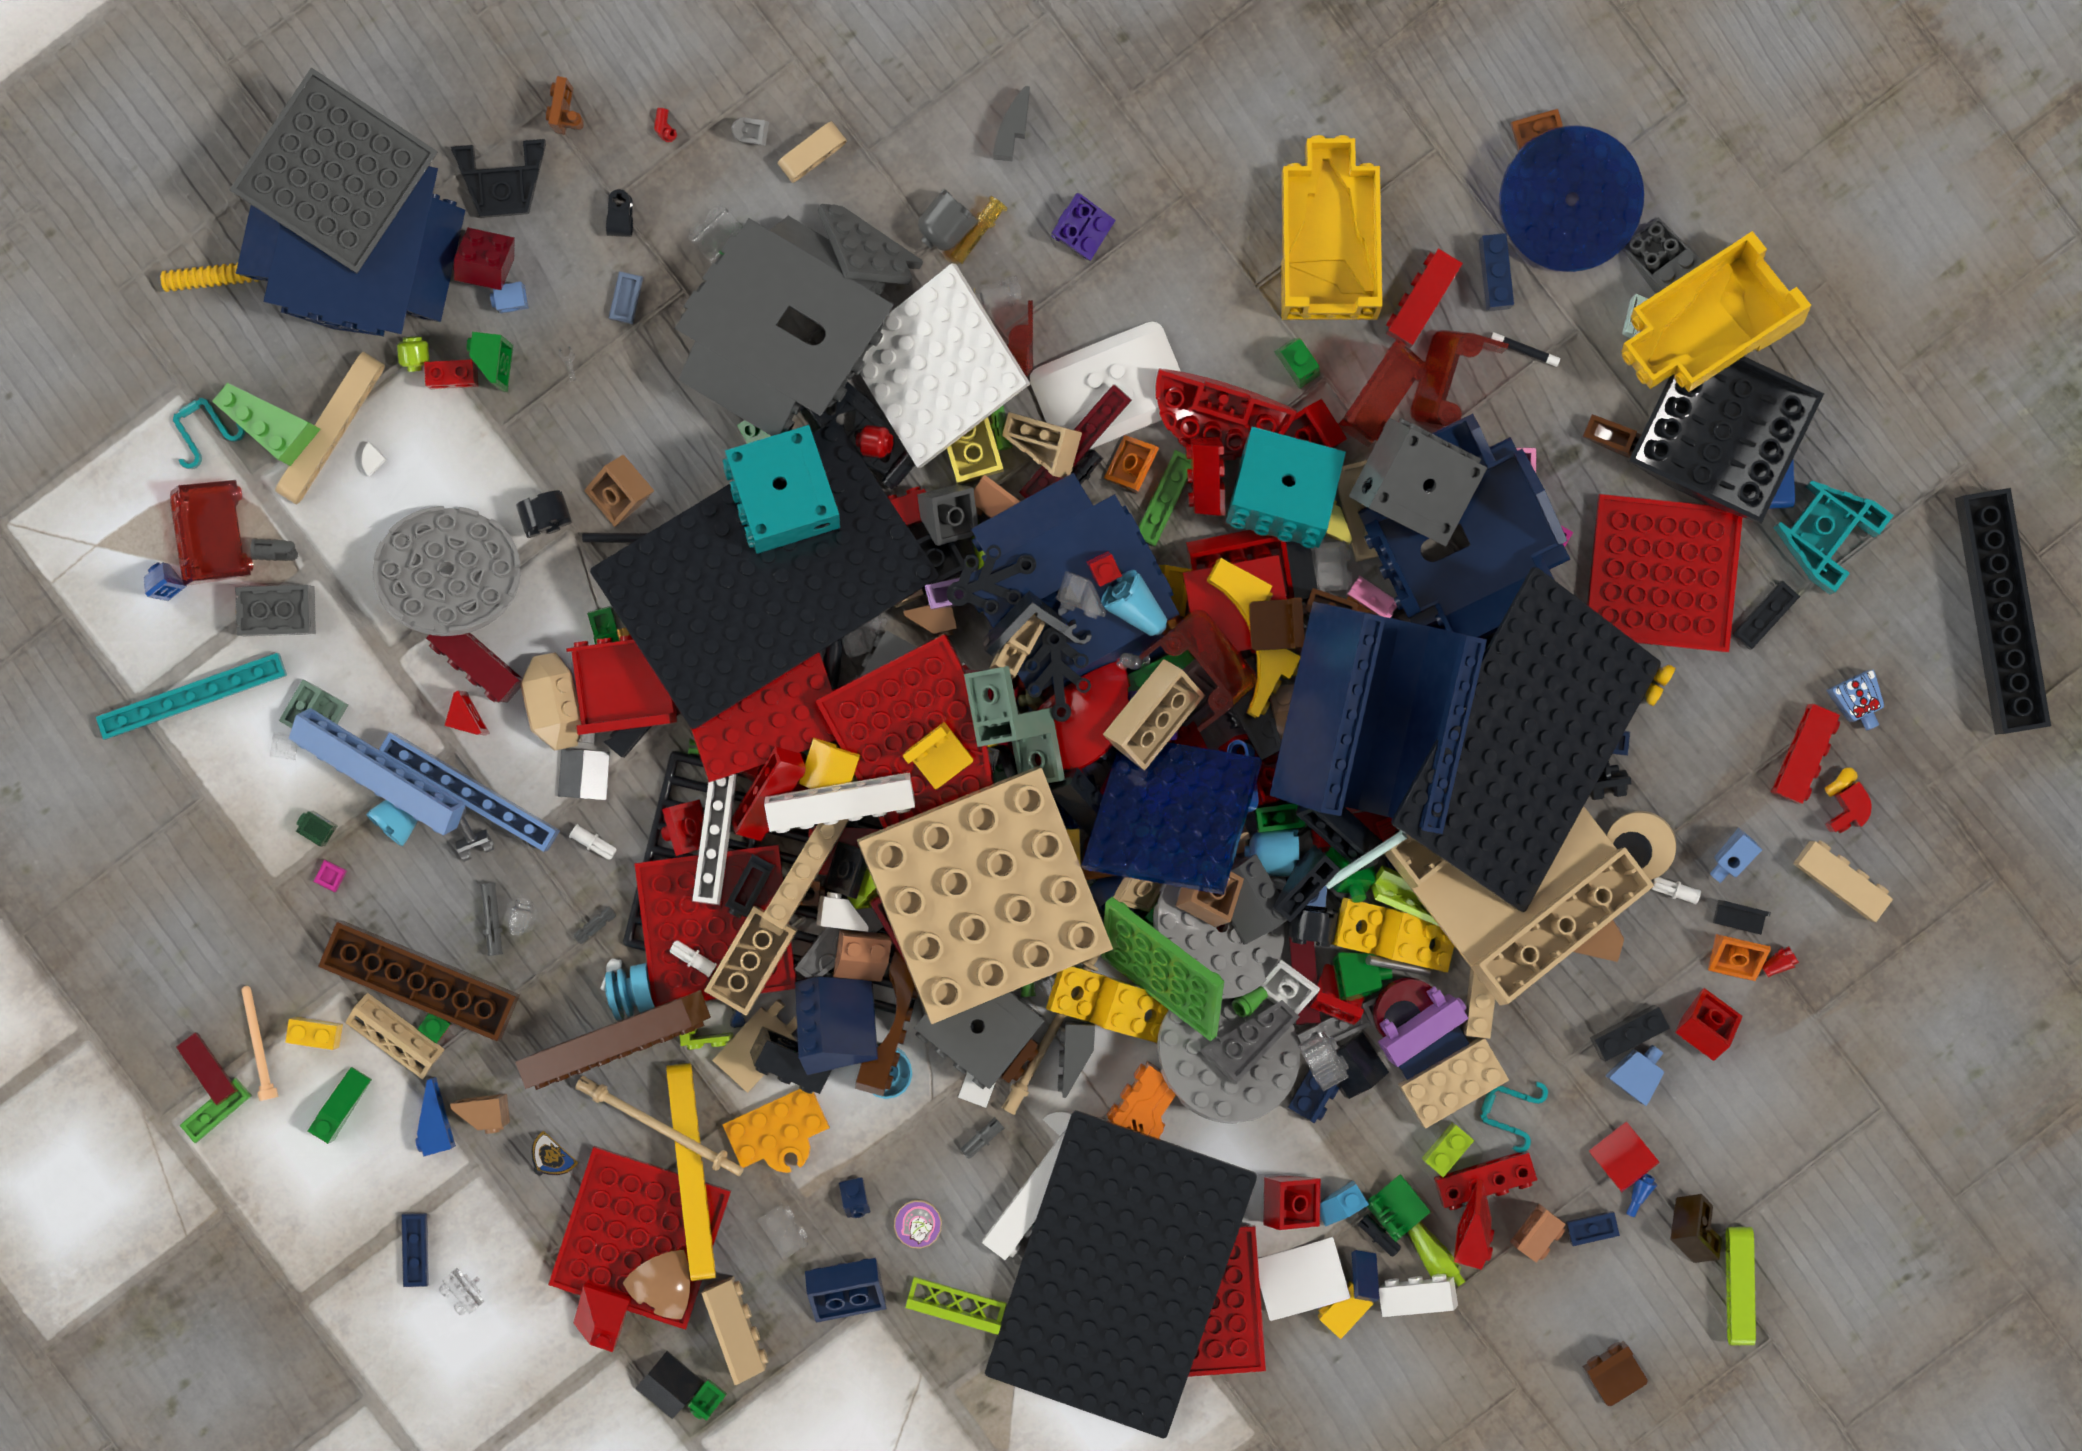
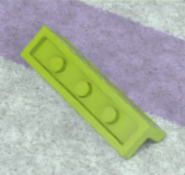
M1382 865L1375 875V883L1371 886L1375 900L1439 926L1397 871Z
M914 1276L905 1308L998 1335L1006 1303ZM917 1283L927 1286L931 1295L924 1299L915 1297L914 1293ZM932 1288L939 1289V1290L934 1293V1291H933ZM944 1291L949 1292L954 1302L948 1305L940 1304L936 1295ZM955 1294H956V1295L963 1296V1297L957 1299V1297L955 1296ZM970 1298L974 1300L978 1308L967 1312L963 1310L959 1302ZM978 1301L984 1302L985 1304L980 1306ZM957 1304L959 1309L953 1308L952 1306ZM989 1305L1000 1307L997 1320L986 1317L983 1308ZM980 1311V1313L982 1314V1316H981V1315L974 1314V1313Z

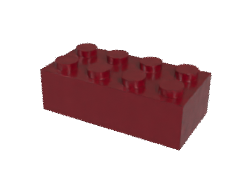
M471 633L455 636L430 634L427 636L426 639L431 642L429 647L439 655H446L449 658L447 662L454 669L466 672L468 675L465 678L476 687L482 686L486 690L484 694L493 702L508 703L521 688L520 682L522 677Z

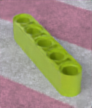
M1727 1227L1725 1232L1727 1339L1730 1346L1755 1345L1754 1232L1752 1227Z

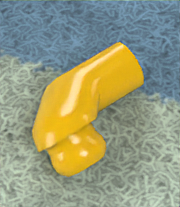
M1851 767L1842 769L1836 780L1824 787L1828 796L1832 797L1851 786L1857 779V772Z

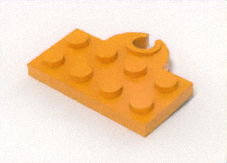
M801 1089L722 1124L741 1167L745 1168L764 1159L771 1168L785 1173L792 1172L791 1167L785 1163V1155L789 1152L796 1154L798 1158L797 1165L801 1168L810 1156L811 1145L809 1138L830 1128L815 1092L809 1094Z

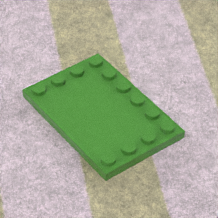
M1111 897L1105 903L1104 927L1113 949L1101 954V958L1137 986L1145 989L1149 995L1209 1041H1212L1218 1033L1224 980H1222L1219 974L1210 971L1129 910L1125 903Z

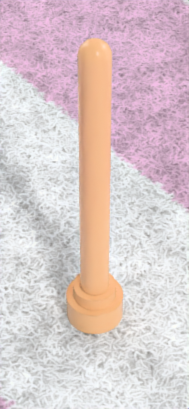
M244 986L241 991L261 1086H259L260 1091L257 1092L259 1101L279 1097L277 1087L274 1088L273 1083L271 1084L252 991L249 986Z

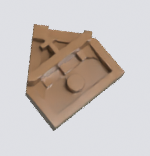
M1612 920L1573 952L1618 962L1624 937L1620 928Z

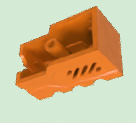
M1149 1061L1145 1065L1141 1063L1133 1074L1134 1078H1136L1133 1084L1127 1083L1120 1093L1122 1100L1119 1105L1114 1103L1106 1114L1109 1119L1108 1121L1159 1139L1165 1127L1161 1117L1176 1096L1173 1090L1169 1089L1161 1073L1162 1070Z

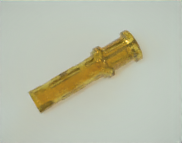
M992 195L989 197L990 201L982 212L976 214V218L979 221L978 224L961 240L959 245L950 254L952 258L961 264L964 263L989 228H994L996 225L995 221L1002 211L1008 209Z

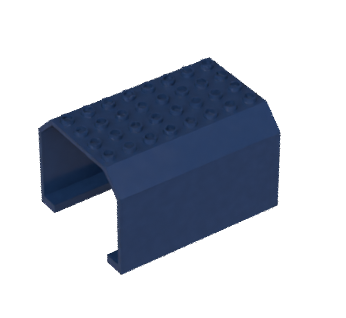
M1313 602L1270 796L1332 815L1341 816L1344 806L1393 818L1437 739L1439 742L1433 764L1435 773L1432 784L1429 783L1428 801L1423 807L1419 827L1422 828V831L1443 834L1487 640ZM1461 726L1460 736L1457 730H1451L1452 727ZM1447 747L1452 751V755L1447 754L1444 757L1445 748ZM1448 785L1447 792L1445 794L1443 792V789L1446 788ZM1433 809L1436 813L1442 810L1441 817L1433 816L1431 810Z

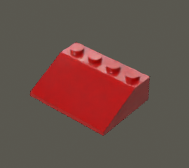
M1245 530L1186 542L1191 571L1213 567L1220 558L1229 563L1279 555L1287 599L1294 598L1286 542L1279 540L1277 537L1271 535L1262 536L1256 534L1253 530Z

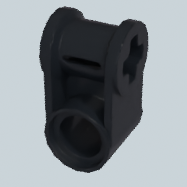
M616 189L609 195L606 218L607 236L632 237L633 200L624 190ZM620 196L626 200V203H622L621 207L615 203L616 200H620Z

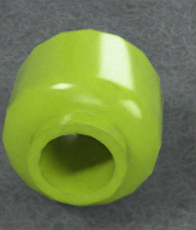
M422 336L403 337V341L397 344L399 365L407 367L408 372L422 371L424 362L430 361L427 341L422 340Z

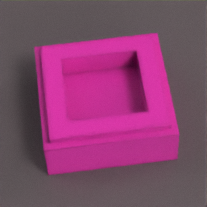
M324 860L313 882L333 892H337L347 870L328 860Z

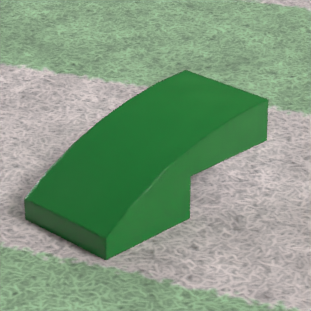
M611 606L587 613L595 644H597V639L611 638L612 642L619 641L618 628Z

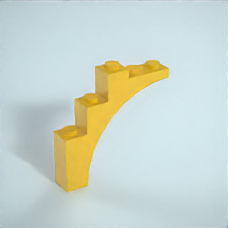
M1222 558L1217 560L1207 579L1208 583L1222 591L1236 605L1246 620L1249 630V604L1254 601H1269L1273 595L1270 592L1272 585ZM1287 649L1256 651L1257 680L1253 698L1246 712L1247 714L1256 718L1260 714L1264 715L1270 705V702L1267 701L1271 693L1275 694L1281 685L1280 676L1284 679H1290L1291 676L1295 677L1297 675L1301 658L1299 655Z

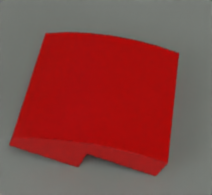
M1627 1122L1589 1150L1591 1156L1621 1192L1660 1163Z

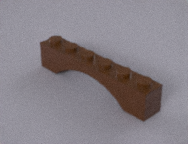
M896 948L888 975L896 998L895 1020L890 1032L877 1047L878 1059L861 1063L855 1084V1089L879 1096H884L885 1089H891L894 1076L890 1075L892 1066L897 1068L900 1053L896 1051L898 1045H903L907 1031L903 1030L905 1021L910 1022L914 1009L910 1007L911 1000H916L918 996L908 967Z

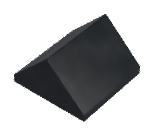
M1363 1032L1322 1058L1349 1099L1371 1089L1389 1073Z
M666 1351L637 1385L636 1389L673 1419L704 1381L670 1352Z

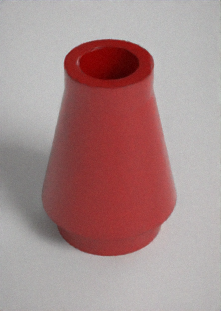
M1789 946L1784 949L1782 947L1764 963L1762 968L1769 978L1772 975L1795 968L1794 965L1798 964L1799 961Z

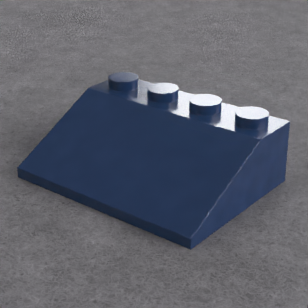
M815 977L795 982L798 1054L807 1075L878 1059L872 981Z

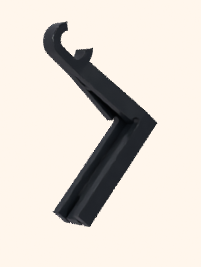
M1028 591L982 640L985 652L993 657L1034 613H1036V617L1063 633L1076 644H1086L1090 641L1092 635L1090 630L1085 631V634L1081 636L1074 633L1072 630L1076 628L1075 619L1067 622L1040 598Z

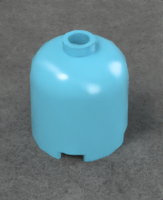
M1298 829L1256 832L1251 837L1249 846H1245V857L1256 854L1269 876L1290 877L1297 864V860H1299Z

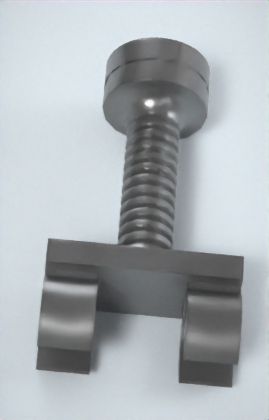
M465 808L458 824L465 838L455 841L456 850L463 862L472 859L470 848L480 844L485 853L495 850L493 847L494 843L486 829L475 834L473 833L464 817L467 811Z

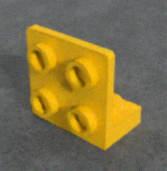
M945 722L906 750L903 755L908 764L912 761L916 764L934 789H938L974 760Z

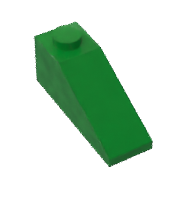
M351 1067L319 1111L308 1132L327 1144L333 1142L372 1079Z

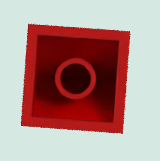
M459 690L454 692L444 726L475 735L486 736L490 734L468 693Z

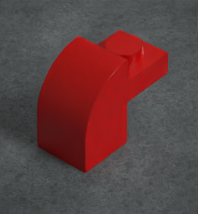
M1854 781L1851 786L1834 795L1844 811L1826 822L1825 826L1829 832L1838 831V833H1842L1851 827L1850 822L1855 827H1862L1868 821L1871 815L1872 804L1868 793L1860 781Z

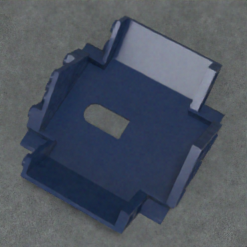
M429 166L359 273L356 274L251 205L236 274L254 280L268 281L263 302L281 306V313L333 330L384 337L385 331L402 334L406 314L423 320L441 322L466 210L457 207V202L448 199L440 200L439 195L433 194L438 168Z
M1472 413L1432 433L1480 458L1479 464L1487 467L1458 525L1461 524L1470 542V546L1439 561L1428 562L1421 555V546L1430 538L1368 507L1358 511V514L1368 534L1364 536L1369 549L1375 548L1381 560L1382 566L1379 567V570L1384 580L1390 579L1397 596L1394 597V601L1399 611L1405 610L1411 623L1429 627L1439 624L1441 629L1445 627L1446 629L1444 630L1484 638L1497 631L1532 567L1541 569L1554 579L1550 569L1571 559L1563 545L1567 538L1547 493L1524 450L1520 449L1517 451L1511 437L1489 447Z
M1072 473L971 529L976 537L972 539L978 553L983 551L985 554L981 557L984 563L987 557V548L990 545L996 544L1001 548V556L996 560L991 574L1016 564L1017 559L1022 554L1028 553L1035 557L1036 568L1031 574L1018 573L995 583L1010 590H1019L1021 599L1028 591L1042 599L1062 587L1070 585L1080 605L1062 614L1061 617L1067 622L1075 619L1076 628L1072 631L1077 635L1081 636L1088 630L1091 631L1092 635L1090 641L1082 645L1076 644L1068 637L1066 639V643L1077 652L1088 657L1089 662L1085 668L1076 667L1074 660L1061 651V661L1082 677L1118 660L1123 662L1127 673L1130 674L1170 652L1162 633L1149 636L1104 608L1101 604L1103 594L1110 585L1114 588L1119 582L1115 579L1100 587L1096 583L1087 564V561L1109 551L1113 555L1121 575L1127 571L1135 570L1142 576L1166 616L1167 621L1179 615L1171 599L1173 590L1157 564L1148 544L1145 542L1132 514L1129 513L1126 505L1121 506L1115 494L1093 506L1075 474ZM992 548L989 553L991 556H997L999 551L996 548ZM1029 561L1022 562V567L1024 569H1029L1031 567V563ZM982 568L972 572L968 584L978 580ZM982 589L973 593L987 600L991 598L997 600L999 608L995 614H988L984 608L974 605L979 614L984 612L992 628L1015 606L1008 603L1007 599ZM1011 593L1009 598L1012 601H1016L1019 596L1016 593ZM990 602L987 604V608L992 611L996 608V605ZM1047 623L1017 673L1026 690L1052 662L1050 651L1039 663L1040 668L1037 672L1029 673L1025 668L1026 661L1033 658L1043 646V633L1046 629L1052 627ZM1056 634L1051 635L1050 642L1053 644L1058 643L1059 636ZM1080 656L1076 662L1082 666L1086 663V659ZM1030 661L1028 663V668L1030 670H1035L1037 668V663L1035 661ZM1063 675L1064 687L1072 682ZM1053 676L1042 688V690L1046 689L1051 685L1054 689ZM1036 685L1030 688V692L1033 695L1040 690Z

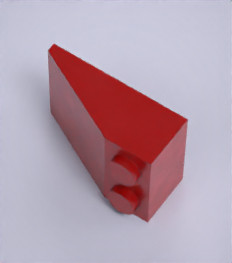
M1480 1179L1477 1180L1457 1225L1454 1262L1482 1270L1485 1261H1490L1493 1247H1490V1244L1494 1237V1230L1491 1229L1492 1218L1484 1183Z

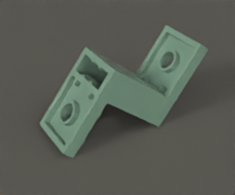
M1009 666L964 674L977 747L1012 741L1018 774L1039 766L1035 762V755L1039 754L1041 757V765L1039 767L1042 768L1047 782L1065 780L1052 708L1018 714ZM989 688L994 692L993 700H990L988 697Z

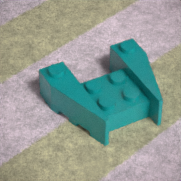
M1810 481L1805 485V488L1815 494V497L1793 526L1788 528L1782 522H1779L1773 528L1810 581L1831 595L1839 589L1850 574L1834 562L1831 557L1853 528L1857 525L1874 538L1880 535L1894 515L1873 500L1864 499L1852 493L1843 492L1827 485Z

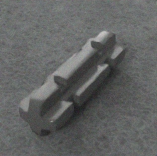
M610 906L602 910L601 914H597L586 923L583 929H579L574 933L573 936L576 941L582 944L588 940L589 936H593L607 924V921L610 922L616 917L615 911Z

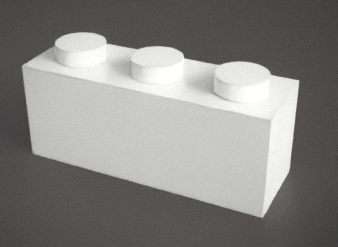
M1446 1274L1433 1275L1432 1279L1423 1280L1422 1276L1408 1278V1281L1399 1282L1397 1278L1388 1279L1379 1287L1382 1317L1454 1311L1458 1306L1454 1277H1446Z

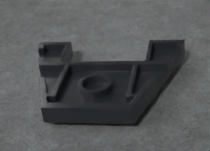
M545 139L523 141L525 165L516 167L476 170L475 149L473 145L451 147V151L455 156L460 172L481 218L529 214L546 147Z

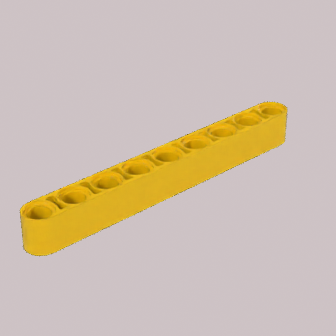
M691 1062L667 1065L666 1071L673 1129L701 1144ZM675 1141L691 1281L716 1278L703 1159L701 1155Z

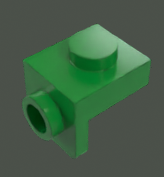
M707 1379L688 1405L691 1408L690 1412L700 1420L703 1418L707 1421L727 1393L710 1379Z

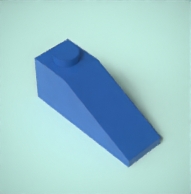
M158 562L148 569L149 573L144 576L145 594L149 598L169 601L187 587L168 563L162 562L160 564Z
M436 1077L430 1078L426 1082L417 1130L418 1138L415 1139L417 1149L423 1153V1157L446 1151L456 1146Z

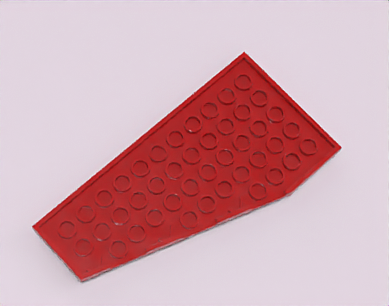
M946 634L815 700L840 748L860 755L854 772L858 781L910 773L915 808H911L910 811L904 813L891 811L887 812L884 816L878 817L883 828L994 784L988 745L977 747L964 674L967 673ZM945 722L974 760L938 789H934L913 761L908 764L903 755L906 750Z

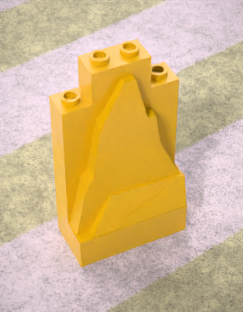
M1322 135L1307 138L1305 145V166L1299 163H1290L1287 166H1283L1282 320H1377L1382 309L1380 166H1374L1372 163H1363L1356 166L1355 138H1349L1346 135H1339L1335 138H1325Z
M1753 231L1633 308L1631 323L1637 331L1641 330V332L1623 344L1621 355L1625 363L1629 366L1632 365L1636 370L1637 378L1642 384H1647L1651 389L1675 374L1674 377L1678 385L1685 387L1690 392L1755 349L1757 352L1804 324L1811 308L1810 302L1798 287L1790 291L1785 287L1764 260L1767 248Z

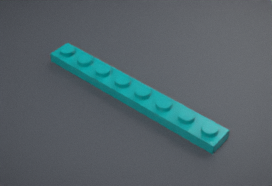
M275 653L96 717L103 740H107L287 676L280 653Z

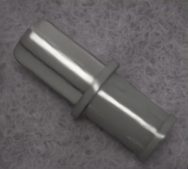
M994 1117L984 1128L976 1131L977 1134L961 1148L962 1153L968 1159L972 1158L986 1144L989 1146V1142L1005 1128Z

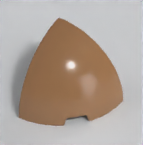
M684 1250L671 1251L656 1256L641 1264L629 1274L623 1284L631 1297L639 1304L645 1302L655 1308L654 1313L659 1316L682 1319L690 1292V1273Z

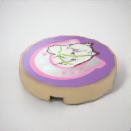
M915 1199L907 1202L899 1208L894 1220V1229L897 1237L903 1244L911 1248L921 1249L930 1246L937 1240L942 1228L940 1213L933 1204L925 1200Z

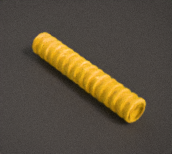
M238 262L236 265L229 263V266L222 264L221 267L217 264L214 267L208 265L206 268L200 266L199 269L196 267H192L191 270L185 268L184 271L177 269L176 272L174 270L169 272L164 270L160 275L161 286L165 292H169L170 289L177 291L178 288L181 291L185 288L191 290L192 287L199 289L200 286L206 288L207 285L214 287L215 284L221 286L222 283L224 285H229L230 283L235 285L237 282L243 284L244 281L251 283L254 279L236 274Z

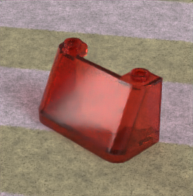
M236 480L178 485L170 492L171 512L184 586L248 577L251 575L250 571H253L252 558L248 557L242 550L236 511L239 500H242V490L240 486H237Z

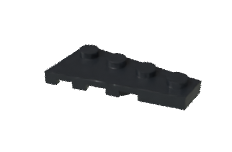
M1255 653L1216 674L1215 677L1261 761L1280 751L1281 741L1271 709V703L1264 715L1260 714L1259 717L1255 718L1246 713L1253 698L1257 680V655Z

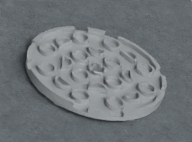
M444 506L430 507L404 517L389 529V533L382 542L380 541L374 555L373 580L376 593L382 605L400 623L413 630L430 635H462L489 625L510 606L520 583L519 554L508 532L495 520H489L480 515L478 511L459 507V509L444 508ZM443 567H451L453 572L449 575L443 574L440 570Z
M1217 853L1209 860L1227 869L1241 858L1234 855ZM1194 857L1179 865L1163 883L1160 889L1161 894L1158 904L1154 907L1153 928L1210 971L1216 972L1221 976L1222 980H1224L1222 999L1243 996L1261 986L1267 980V975L1278 959H1280L1284 945L1285 923L1244 945L1231 922L1226 923L1223 931L1219 932L1216 927L1176 907L1182 884L1201 860V857Z
M1235 998L1222 999L1218 1033L1212 1041H1209L1173 1012L1167 1011L1160 1026L1157 1041V1055L1159 1056L1162 1068L1161 1073L1169 1089H1172L1180 1099V1102L1195 1114L1211 1121L1228 1124L1253 1121L1276 1108L1291 1091L1297 1078L1300 1064V1047L1294 1025L1278 1039L1236 1085L1200 1052L1207 1045H1210L1225 1034H1228L1275 1005L1267 998L1263 1000L1251 1016L1245 1017L1238 1016L1233 1010L1232 1002Z

